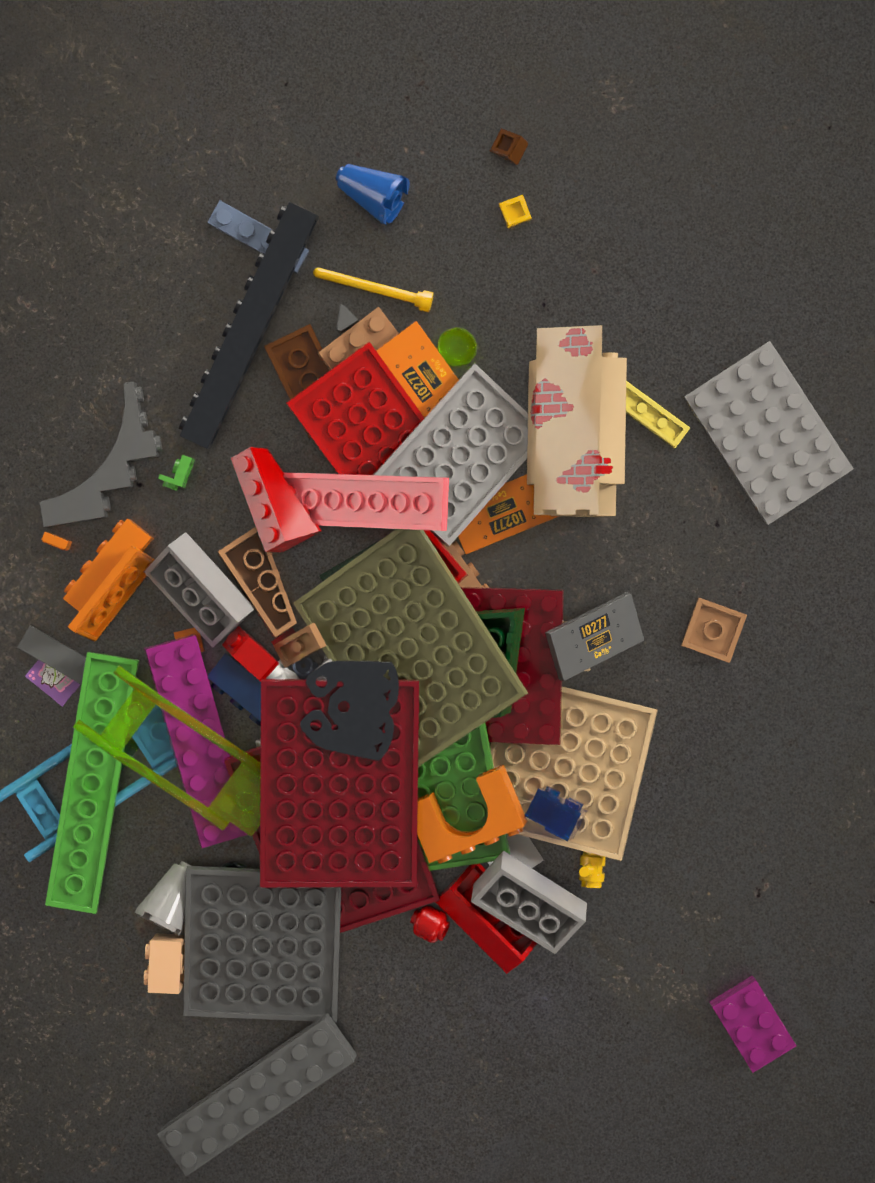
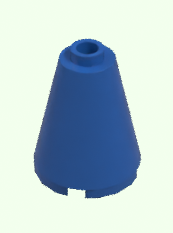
M347 164L345 167L342 166L335 178L337 186L385 225L386 222L389 224L393 222L404 205L401 197L403 193L408 194L410 185L409 179L402 175Z

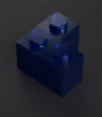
M546 786L545 789L542 787L538 788L525 817L545 827L544 830L566 841L574 839L587 813V810L582 808L584 804L571 797L565 800L559 796L561 792L550 786Z

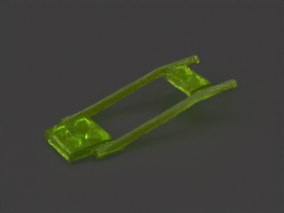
M119 665L113 674L134 688L132 693L101 734L94 731L81 720H78L73 728L112 757L205 817L221 830H224L229 822H231L252 837L260 826L261 763L162 697ZM155 705L242 762L209 807L122 751Z

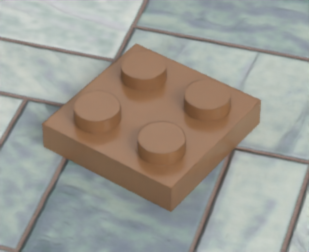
M698 597L681 646L730 663L747 615Z

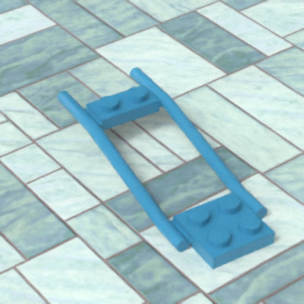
M139 700L132 704L128 731L153 770L118 792L115 807L177 767L159 702L147 710L144 709ZM72 744L0 790V802L12 794H16L45 841L24 854L29 863L55 846L60 818L58 810L37 778L68 759Z

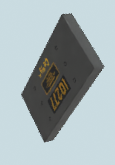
M624 593L545 632L558 678L562 681L644 641L631 593Z

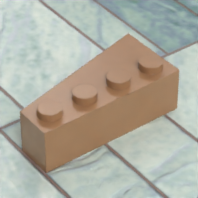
M256 527L218 551L217 555L248 601L255 607L254 610L274 639L297 624L272 553L265 552Z

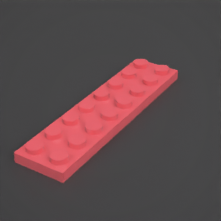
M284 473L283 477L297 492L296 497L302 505L306 506L314 524L320 526L447 531L449 478Z

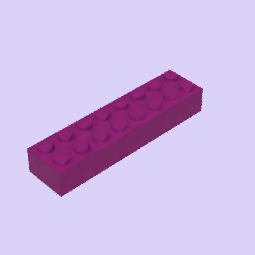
M192 634L144 648L199 845L205 848L251 834L224 763V759L230 757L196 635Z

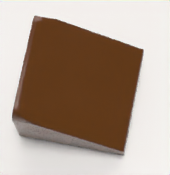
M501 128L490 152L518 165L528 146V142L522 136Z

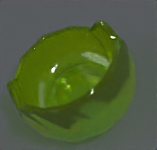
M455 327L447 329L441 334L438 339L437 350L449 365H467L476 356L477 343L474 336L468 330Z

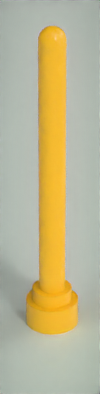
M315 268L313 270V275L316 278L415 303L414 306L419 307L421 311L429 313L432 305L433 292L424 290L423 292L413 293L322 268Z

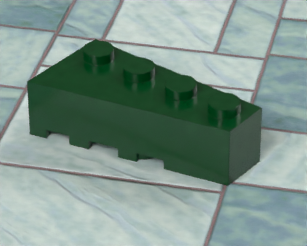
M525 608L476 611L516 673ZM512 705L492 718L502 717L511 713Z

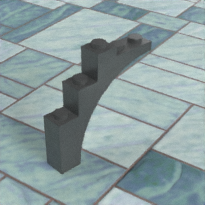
M134 381L123 383L125 398L123 422L117 441L107 459L90 478L77 488L61 496L40 501L44 527L49 528L107 518V512L111 511L109 497H104V492L134 487L133 481H137L135 467L130 466V462L160 457L159 451L163 450L160 435L156 436L153 430L145 431L144 427H148L146 412L141 411L140 402H144L142 387H137V383Z

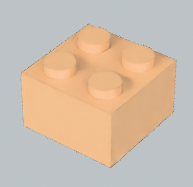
M156 933L149 940V944H146L145 959H149V965L147 970L145 969L144 985H148V993L179 994L184 987L185 935Z

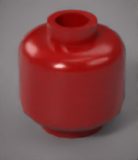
M430 905L424 906L421 910L417 909L410 921L413 924V933L430 943H435L438 940L442 941L450 927L448 916Z

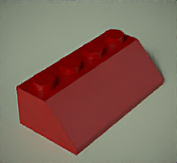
M480 863L468 865L444 889L439 896L440 900L436 901V903L507 974L526 959L537 943L471 902L473 885L486 869Z

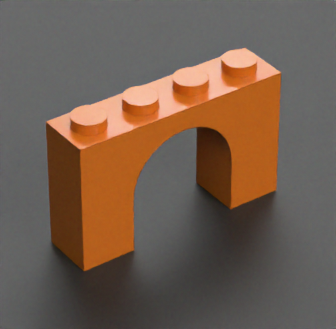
M504 764L480 773L476 778L488 808L487 821L478 830L466 832L452 827L446 821L434 792L418 798L417 835L429 863L438 861V864L444 863L453 858L452 854L461 852L464 855L476 849L475 846L484 842L485 846L499 841V836L508 833L510 837L523 831L522 827L528 821Z

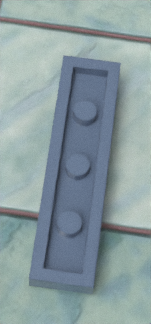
M219 200L207 223L252 249L265 253L269 246L266 240L272 229ZM307 248L304 249L294 270L295 273H298L309 253Z

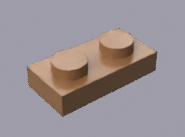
M312 623L273 646L286 668L325 647L326 644L316 624Z

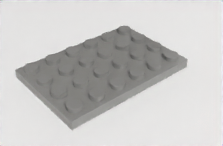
M770 341L683 397L766 525L771 524L854 469Z
M474 363L374 475L449 478L447 531L431 530L448 547L527 459L528 413Z

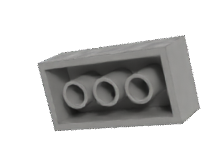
M186 532L169 544L144 571L212 648L227 637L255 609Z
M505 851L501 852L473 885L472 903L554 954L586 922V902Z

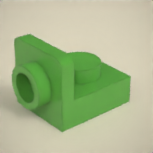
M182 455L181 460L177 459L172 473L175 474L174 479L159 474L158 479L164 481L162 486L176 491L179 486L185 488L195 459Z

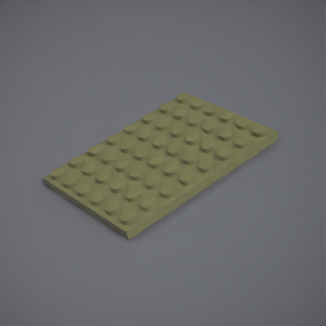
M394 530L293 603L307 626L312 623L316 624L326 644L322 650L328 659L332 661L392 662L397 671L398 680H419L418 767L528 694L424 530ZM387 670L386 674L383 676L386 677L388 680H391L388 676L389 670Z

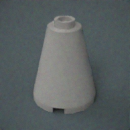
M183 861L179 865L174 863L138 905L134 913L180 936L185 923L186 868L191 865Z

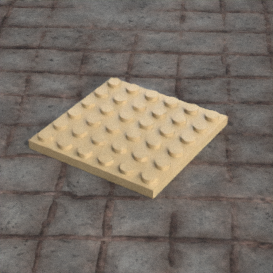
M562 686L560 745L491 742L490 750L493 766L495 768L504 764L528 821L522 827L523 831L518 835L622 861L658 709Z

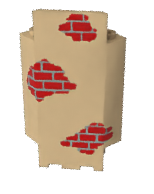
M602 325L537 328L536 360L529 361L527 485H534V515L567 517L616 516V485L625 484L627 358H618V353H602Z

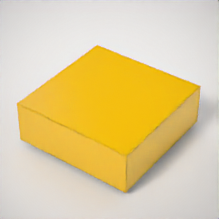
M523 195L499 203L507 228L532 220Z

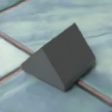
M345 305L339 306L336 329L338 333H344L359 321Z

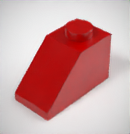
M240 626L230 633L222 644L231 656L260 682L261 679H266L279 665L277 660Z

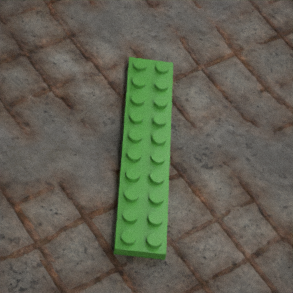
M87 652L46 906L96 914L98 911L139 660Z

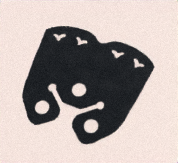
M332 661L323 664L307 676L306 684L314 696L321 698L334 689L339 681L344 683L343 687L334 692L329 699L328 714L333 722L338 725V729L332 730V725L322 711L313 710L301 720L300 727L314 744L326 750L379 761L387 752L394 732V722L389 711L396 704L399 695V680L395 666L392 662ZM387 670H389L388 676L391 679L390 681L383 676L386 674ZM320 676L327 679V685L323 688L316 685V679ZM390 690L391 692L388 694L389 700L387 701L383 694ZM341 701L349 703L350 708L347 712H341L338 709ZM313 720H319L322 723L319 731L311 729L310 724ZM383 723H385V733H383V731L379 729V727H381ZM380 742H382V745L379 747V751L376 752V748L374 745H377Z

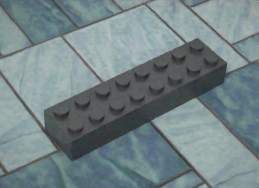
M326 1013L163 1125L157 1135L183 1173L188 1176L352 1064L357 1054L330 1015Z

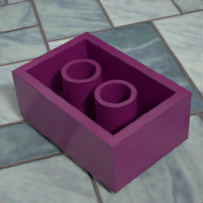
M750 976L709 1002L752 1073L796 1047L795 1042L753 976Z

